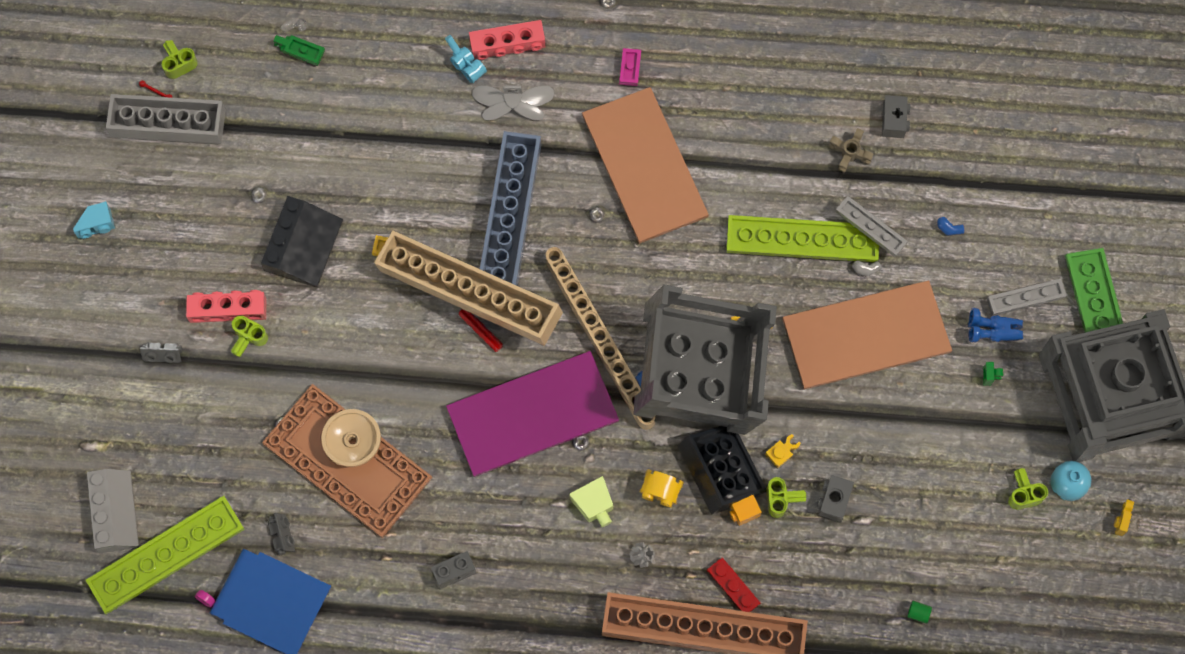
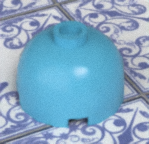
M1067 461L1055 468L1051 475L1050 483L1052 490L1061 496L1060 498L1067 501H1075L1087 494L1091 487L1092 478L1089 470L1083 464L1076 461Z

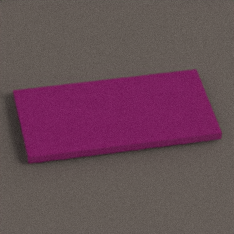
M591 351L446 405L473 477L619 422Z

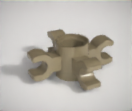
M857 128L853 138L846 142L832 136L828 147L841 151L843 157L838 170L845 173L849 163L856 159L861 160L865 164H870L874 154L860 149L859 142L863 136V130ZM852 148L855 152L851 153L847 149Z

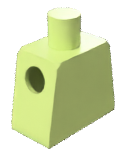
M603 476L570 493V500L588 522L597 519L601 527H605L612 522L608 512L613 510V503Z

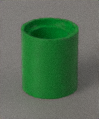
M912 601L907 618L927 624L932 607Z

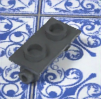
M147 342L143 344V347H140L143 361L182 362L180 356L182 345L178 343H165L164 348H161V343Z
M274 513L275 516L269 517L268 525L272 536L278 534V537L272 539L275 552L279 556L286 554V551L295 552V542L290 533V522L286 514Z

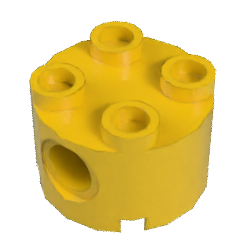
M647 469L644 483L639 492L642 493V498L653 502V499L661 501V505L672 508L673 504L677 505V497L684 482L679 480L677 483V478L658 471H654L651 474V470Z

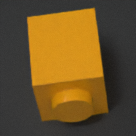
M753 495L733 503L731 511H729L733 522L737 521L739 526L760 517L762 513Z

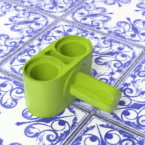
M172 40L165 41L163 47L169 56L163 59L161 65L168 78L176 79L196 68L198 61L192 49L183 48L178 51ZM191 57L189 61H184L186 58ZM170 66H175L173 69L168 70Z
M237 316L233 319L232 328L236 335L239 336V339L231 350L232 354L241 357L249 343L255 346H263L267 343L268 335L263 326L245 316ZM240 324H246L244 329H237ZM256 333H263L260 338H254Z
M1024 468L1014 471L1019 488L1015 489L1008 499L1010 507L1015 510H1021L1041 504L1048 496L1047 487L1041 483L1030 484ZM1033 491H1039L1042 495V498L1036 497L1033 494ZM1014 496H1021L1023 503L1017 502Z
M780 477L772 478L767 486L769 514L774 518L782 517L787 510L788 503L806 501V492L804 490L787 491L783 479ZM777 484L781 487V491L775 492L771 486ZM779 503L782 505L783 510L776 511L773 505Z

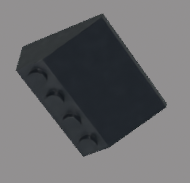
M287 196L261 261L263 270L318 287L343 219L306 201Z
M719 426L689 435L677 445L711 515L730 509L733 503L751 495L756 497L767 492L740 435L727 432V427Z

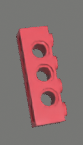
M541 20L469 32L472 54L478 60H484L492 56L502 57L510 53L520 54L528 50L538 51L545 48V36ZM523 37H529L530 39H528V40H523L522 38H523ZM505 40H511L510 43H504ZM487 43H493L492 46H486Z
M251 290L246 293L231 291V293L224 294L218 291L211 294L195 292L192 295H187L186 317L190 323L233 321L237 316H245L250 320H266V296L260 290ZM244 302H250L248 307H241ZM225 303H231L229 308H222ZM206 304H212L209 309H203Z

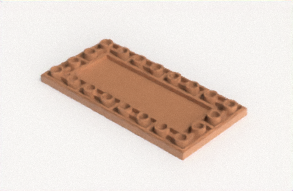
M651 87L582 112L584 121L639 244L709 217Z
M929 280L782 318L804 390L952 352Z
M312 384L265 438L262 444L383 538L430 482L432 476L382 437L377 453L367 463L356 467H344L333 462L323 449L322 431L327 421L333 415L346 409ZM351 439L349 443L355 444L356 439Z

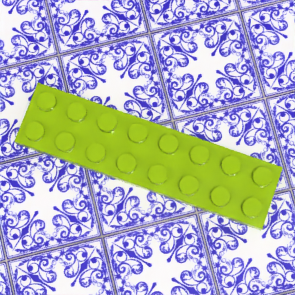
M728 216L726 253L876 262L879 260V245L847 222Z
M222 496L86 579V582L102 610L107 615L245 529L225 496Z

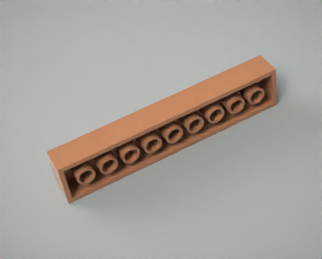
M608 592L602 636L725 654H804L808 620Z

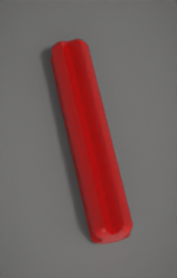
M464 309L459 311V316L495 352L502 349L503 344L473 313Z

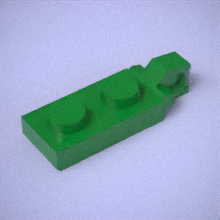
M276 35L273 40L274 46L281 48L280 51L284 54L316 66L319 65L325 53L324 47L293 35L286 38Z

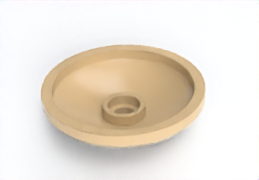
M347 409L336 413L327 421L322 431V446L326 455L333 462L344 467H356L367 463L375 456L381 442V433L377 422L368 413L357 409ZM356 439L355 444H350L349 441Z

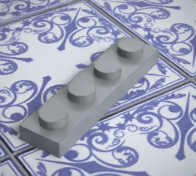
M849 196L843 200L835 211L894 257L900 253L908 242Z
M1061 279L991 295L987 297L992 316L1065 299L1067 295Z

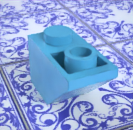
M107 202L98 203L86 208L73 228L78 239H86L93 234L108 233L111 229H115L111 209Z

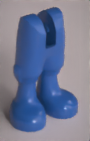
M978 308L971 309L968 322L970 342L976 343L982 338H989L995 342L1023 340V331L1018 330L1023 328V320L1000 317L998 315L984 318L981 316ZM980 327H989L992 329L984 330L980 329Z

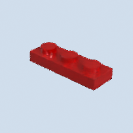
M723 557L707 569V572L740 611L752 612L761 604Z

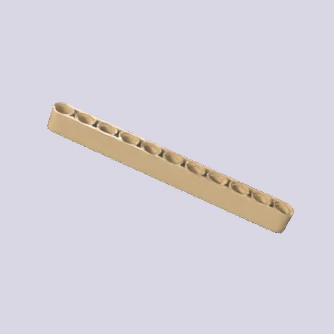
M557 247L549 248L546 252V264L633 415L634 405L632 401L635 400V396L641 390L639 384L563 252ZM558 256L559 259L557 261L550 260V257ZM565 271L568 275L561 277L559 273ZM570 287L577 288V291L571 293L568 291V289ZM584 303L587 306L581 309L577 307V304ZM594 319L596 322L590 325L586 323V320ZM603 335L605 339L598 341L595 339V336ZM606 351H612L614 355L611 357H607L604 353ZM615 367H621L623 368V372L616 373L613 369ZM625 383H630L633 385V387L628 390L625 389L623 385ZM633 415L640 428L644 430L651 429L655 424V416L650 422H644L641 416Z

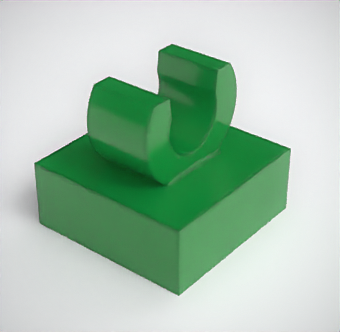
M986 362L983 366V386H991L994 380H1001L1003 369H994V362Z

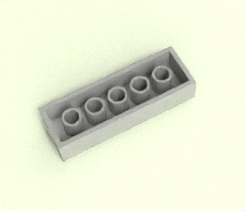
M111 94L106 130L110 137L221 144L226 109L223 102L218 100Z

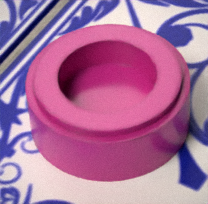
M199 590L195 595L198 601L209 608L215 603V599L203 590Z

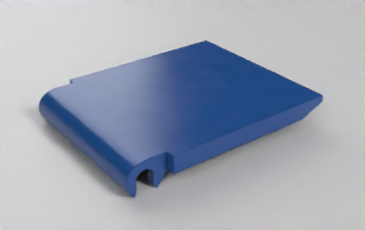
M242 549L209 614L223 620V625L279 652L298 654L331 585L262 552L256 555L246 549Z

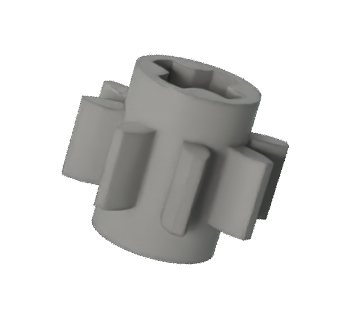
M644 542L636 543V547L631 548L630 559L635 566L640 565V568L648 567V563H653L655 553L649 544L645 545Z

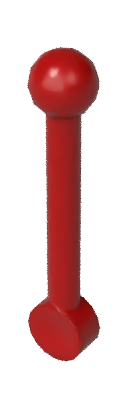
M144 80L139 81L140 87H145L162 97L173 98L171 94L166 95L149 86Z

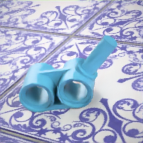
M451 35L445 38L453 51V56L450 58L451 63L471 83H474L487 72L483 63L475 59L469 49L466 47L459 48Z

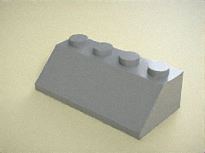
M103 469L87 472L95 550L101 554L139 547L131 471Z

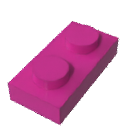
M623 48L619 85L638 86L641 50Z

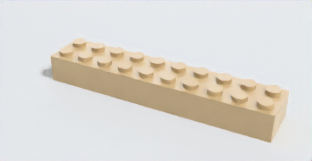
M395 231L391 232L374 262L382 273L543 346L546 345L563 313L557 303Z

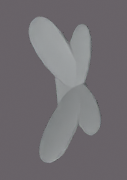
M481 85L475 87L472 92L473 98L477 102L489 106L482 113V117L485 120L498 119L512 109L528 119L541 120L544 117V113L537 106L548 103L554 97V90L549 86H537L523 93L521 86H503V93L493 87Z

